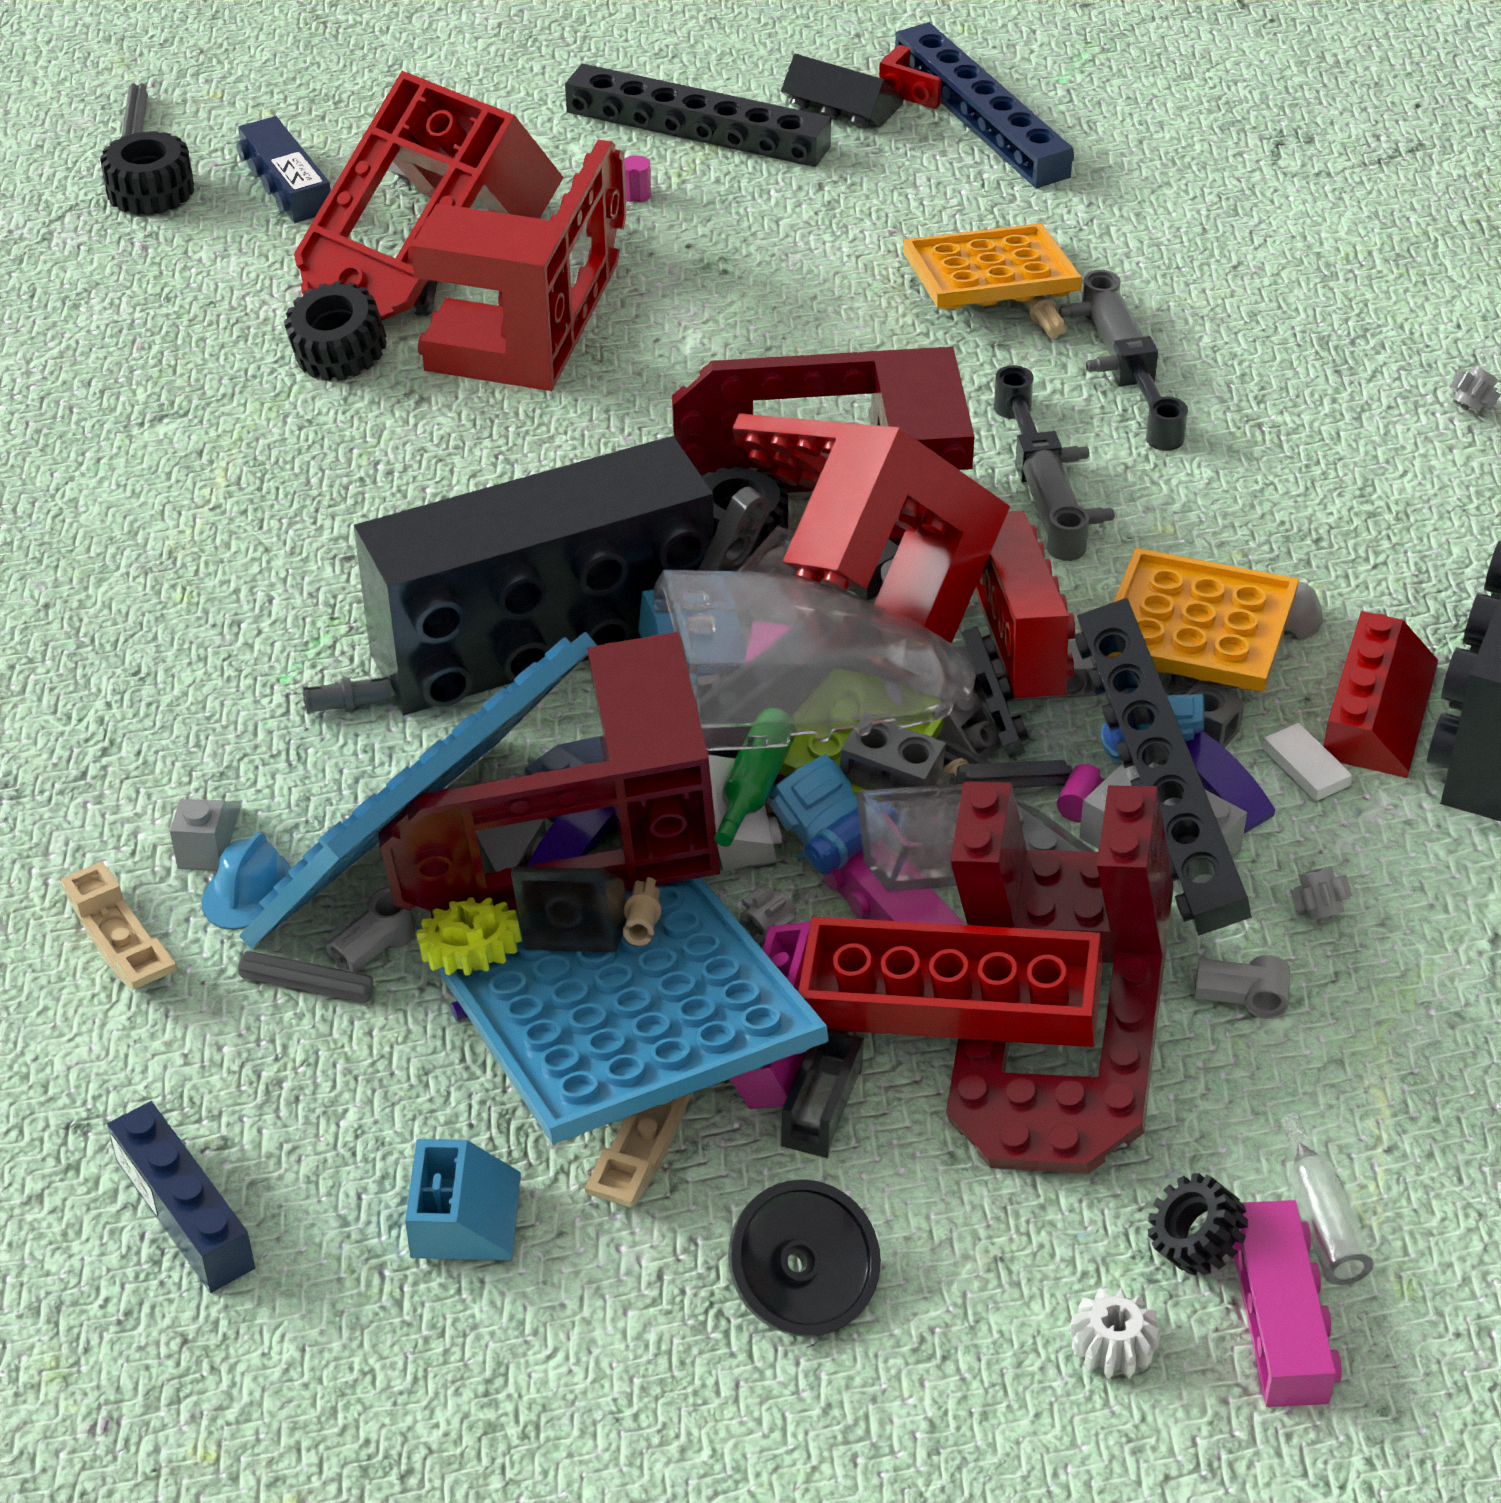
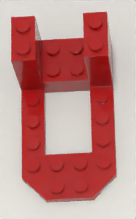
M401 71L294 252L296 266L300 269L303 282L300 283L302 295L304 296V292L310 288L312 290L319 288L318 285L326 283L331 285L335 281H342L346 285L351 282L357 284L358 288L364 287L368 290L369 295L374 297L381 320L412 309L428 280L414 278L413 262L408 259V247L411 239H415L420 232L424 218L429 217L437 203L470 208L477 197L488 211L540 219L564 177L514 114ZM392 162L397 165L421 193L431 196L396 258L348 239Z
M597 140L591 153L585 155L580 173H575L570 191L564 193L557 214H553L550 220L438 203L429 217L424 218L420 232L415 239H411L408 247V259L413 262L414 278L499 291V306L445 298L439 310L433 312L428 329L425 333H421L418 340V353L423 357L424 371L553 391L618 265L620 249L614 248L617 229L624 230L627 215L624 153L621 150L615 149L616 145L612 141ZM587 223L586 235L591 238L588 261L585 266L579 268L577 282L574 287H571L569 255Z
M739 414L733 426V433L736 445L749 453L748 459L759 466L772 468L777 472L776 478L792 486L799 484L814 490L782 561L797 571L795 577L806 584L819 587L820 583L824 582L841 591H847L848 586L867 589L894 525H897L906 531L868 617L883 626L881 629L883 634L899 641H904L906 636L927 646H932L934 641L952 644L1010 509V505L899 427ZM820 453L828 454V459Z

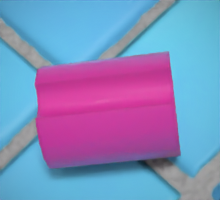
M639 155L624 158L626 201H639L640 203L647 201L651 197L650 160Z
M1080 764L1073 768L1057 800L1058 811L1063 817L1073 822H1081L1083 800L1105 780L1100 776V769L1089 764Z

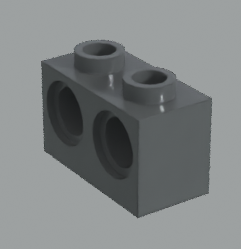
M862 713L841 748L840 768L851 784L922 809L942 774L946 743L931 736L920 734L892 724L889 721Z

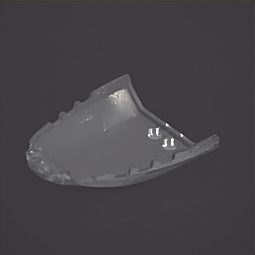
M663 570L654 585L653 611L655 613H670L674 632L679 631L707 751L784 747L788 745L791 736L815 733L818 742H826L830 740L833 731L855 728L859 736H865L870 733L873 725L893 721L897 729H902L947 717L951 714L955 703L959 700L969 702L973 695L976 677L974 668L968 657L959 648L923 625L848 591H841L829 585L797 576L748 571Z

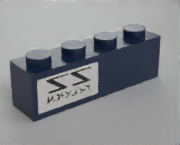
M273 116L238 126L240 140L236 141L238 155L242 161H246L249 164L253 176L260 178L266 193L274 196L279 210L286 212L294 224L315 218L331 191L330 182L279 118Z
M152 1100L107 1123L117 1163L210 1293L256 1269L248 1231Z

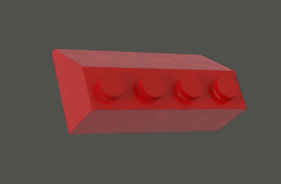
M1360 612L1329 715L1323 747L1340 763L1408 778L1439 660L1404 620L1388 617L1383 614Z

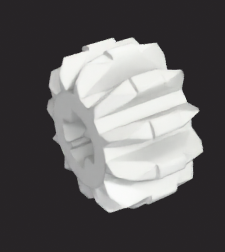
M1122 1287L1115 1296H1109L1100 1288L1094 1300L1082 1299V1302L1078 1305V1312L1071 1319L1069 1332L1072 1334L1074 1356L1085 1358L1084 1364L1086 1365L1087 1372L1101 1367L1104 1369L1107 1380H1109L1114 1371L1120 1370L1130 1380L1131 1376L1135 1373L1136 1367L1148 1368V1365L1152 1362L1153 1353L1159 1348L1160 1333H1158L1159 1329L1157 1328L1156 1310L1144 1309L1145 1303L1142 1295L1129 1300L1126 1298Z

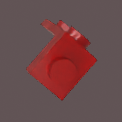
M898 45L888 55L884 56L879 65V78L888 82L906 101L932 109H937L940 106L942 79L938 76L910 68L909 47Z

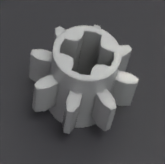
M1472 367L1470 372L1466 371V373L1459 371L1450 385L1456 394L1453 402L1473 414H1478L1484 408L1492 410L1501 395L1497 392L1498 389L1495 388L1498 382L1497 378L1478 367Z
M1332 866L1311 870L1298 875L1301 886L1294 887L1295 889L1291 890L1296 911L1307 909L1311 920L1326 918L1344 912L1342 900L1349 899L1348 897L1352 896L1346 875L1335 877Z
M767 887L761 892L759 889H756L742 900L743 905L747 909L740 913L739 921L756 943L765 942L769 926L791 924L796 920V908L793 901L786 893L780 890L772 891L771 887Z

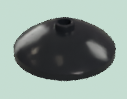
M806 1179L790 1180L767 1188L753 1198L742 1210L734 1224L729 1242V1269L739 1297L750 1312L760 1321L784 1334L799 1337H815L834 1332L846 1326L867 1307L879 1280L880 1248L870 1220L851 1197L823 1182ZM790 1255L800 1259L802 1264L800 1272H794L789 1268L788 1257Z

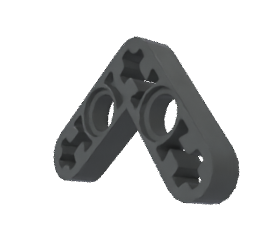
M745 487L733 496L693 581L694 584L722 579L734 602L740 607L770 608L781 599L786 589L785 579L771 568L745 564L770 510V502L765 496L751 487Z

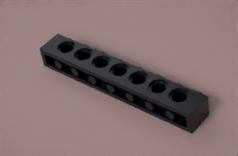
M583 63L565 82L567 113L817 167L831 147L830 116Z
M1128 598L1077 615L1081 632L1074 634V639L1082 660L1090 657L1094 668L1087 671L1095 694L1104 693L1108 702L1107 705L1101 706L1110 732L1118 729L1122 741L1115 744L1123 767L1125 769L1132 766L1137 778L1130 780L1131 786H1157L1173 882L1177 880L1182 893L1176 895L1175 900L1183 922L1192 920L1196 932L1200 936L1252 918L1248 896ZM1114 652L1122 653L1116 657H1107L1109 654ZM1126 688H1137L1131 693H1120ZM1141 724L1151 725L1149 728L1144 730L1135 729L1137 726ZM1155 761H1166L1160 767H1149ZM1171 798L1182 799L1179 803L1175 805L1163 804L1166 800ZM1185 836L1197 837L1194 842L1189 844L1178 843ZM1207 874L1213 876L1206 883L1193 882L1199 875Z

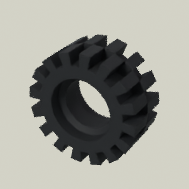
M1193 1173L1191 1181L1185 1176L1178 1178L1177 1183L1179 1187L1177 1189L1169 1184L1163 1190L1168 1195L1164 1201L1157 1197L1153 1205L1159 1211L1158 1213H1149L1148 1222L1155 1227L1149 1228L1147 1231L1148 1237L1153 1240L1151 1245L1156 1251L1182 1271L1184 1270L1188 1274L1196 1276L1197 1271L1202 1275L1211 1274V1264L1218 1270L1224 1267L1226 1264L1222 1258L1226 1254L1232 1259L1235 1257L1238 1251L1232 1246L1235 1242L1244 1243L1246 1235L1239 1229L1248 1227V1219L1242 1215L1247 1211L1237 1196L1213 1177L1207 1174L1203 1177L1200 1173ZM1208 1211L1202 1227L1195 1234L1187 1237L1189 1229L1196 1218Z

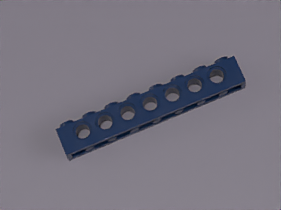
M927 22L895 33V48L898 45L910 48V68L938 76L942 79L941 103L1034 188L1037 189L1071 178L1072 162L1074 160L1073 147L934 25Z

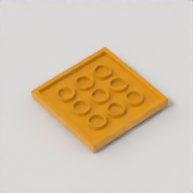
M1042 223L903 239V253L937 308L956 310L961 308L962 305L976 303L990 306L998 303L1000 300L1029 301L1034 296L1050 295L1053 297L1067 296L1070 292L1081 291V275Z
M1135 547L1113 602L1128 598L1157 672L1191 677L1199 681L1221 683L1244 690L1265 692L1298 592L1299 578ZM1114 652L1109 654L1107 657H1116L1122 653Z

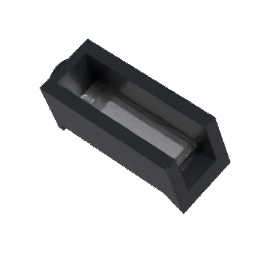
M827 1029L828 1042L807 1050L782 1108L781 1147L827 1159L838 1124L856 1080L862 1072L864 1038Z

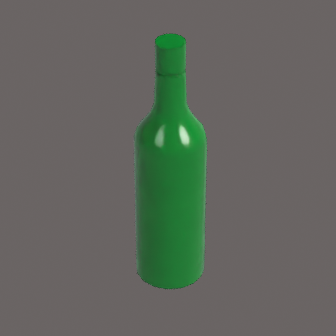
M764 711L755 717L722 788V795L727 809L714 837L716 843L720 846H730L745 816L758 812L765 805L796 736V727L786 715L777 711Z

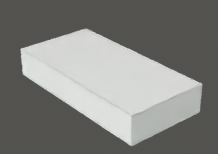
M1300 723L1264 737L1262 749L1315 802L1351 786L1353 775Z

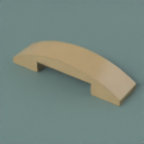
M103 861L60 879L61 885L89 937L109 967L125 985L134 990L177 971L176 963L158 938L151 939L126 904L120 885Z
M692 1093L676 1098L667 1104L658 1105L626 1117L611 1148L603 1149L585 1186V1193L632 1208L644 1194L657 1173L678 1130Z

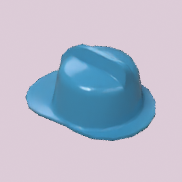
M257 832L252 838L232 842L224 849L220 857L218 870L206 887L201 899L203 914L210 923L219 928L231 930L247 928L250 922L245 917L260 904L259 902L274 889L273 887L289 874L290 864L267 841L264 833Z

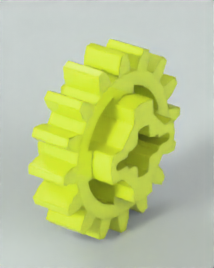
M473 897L468 898L466 902H449L450 909L446 911L434 909V919H422V929L416 932L422 961H429L430 968L433 971L444 966L446 975H451L457 969H463L465 976L470 975L472 970L489 971V963L494 961L504 964L506 962L505 953H516L518 951L516 943L522 941L516 911H508V906L505 902L493 906L492 898H486L482 903H475Z

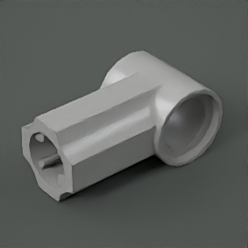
M390 887L381 888L369 898L368 910L325 943L327 952L341 970L356 973L387 947L397 948L411 941L416 931L412 911L394 905Z
M1272 955L1256 957L1249 964L1199 958L1194 999L1246 1005L1247 1010L1251 1014L1264 1019L1280 1017L1288 1009L1290 966L1280 957Z

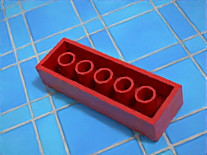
M1008 511L977 583L975 592L1013 697L1027 698L1066 695L1067 679L1074 676L1072 652H1068V639H1074L1075 634L1074 614L1067 613L1065 594H1060L1058 577L1052 576L1050 559H1045L1043 542H1037L1036 526L1030 525L1024 511Z
M812 916L798 992L827 1025V1029L834 1031L1094 1047L1103 969L1101 934L1096 932Z

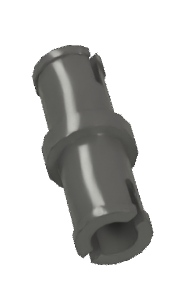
M388 676L359 681L341 678L340 683L302 687L306 714L344 708L345 712L354 711L355 706L385 702L392 703L391 685Z

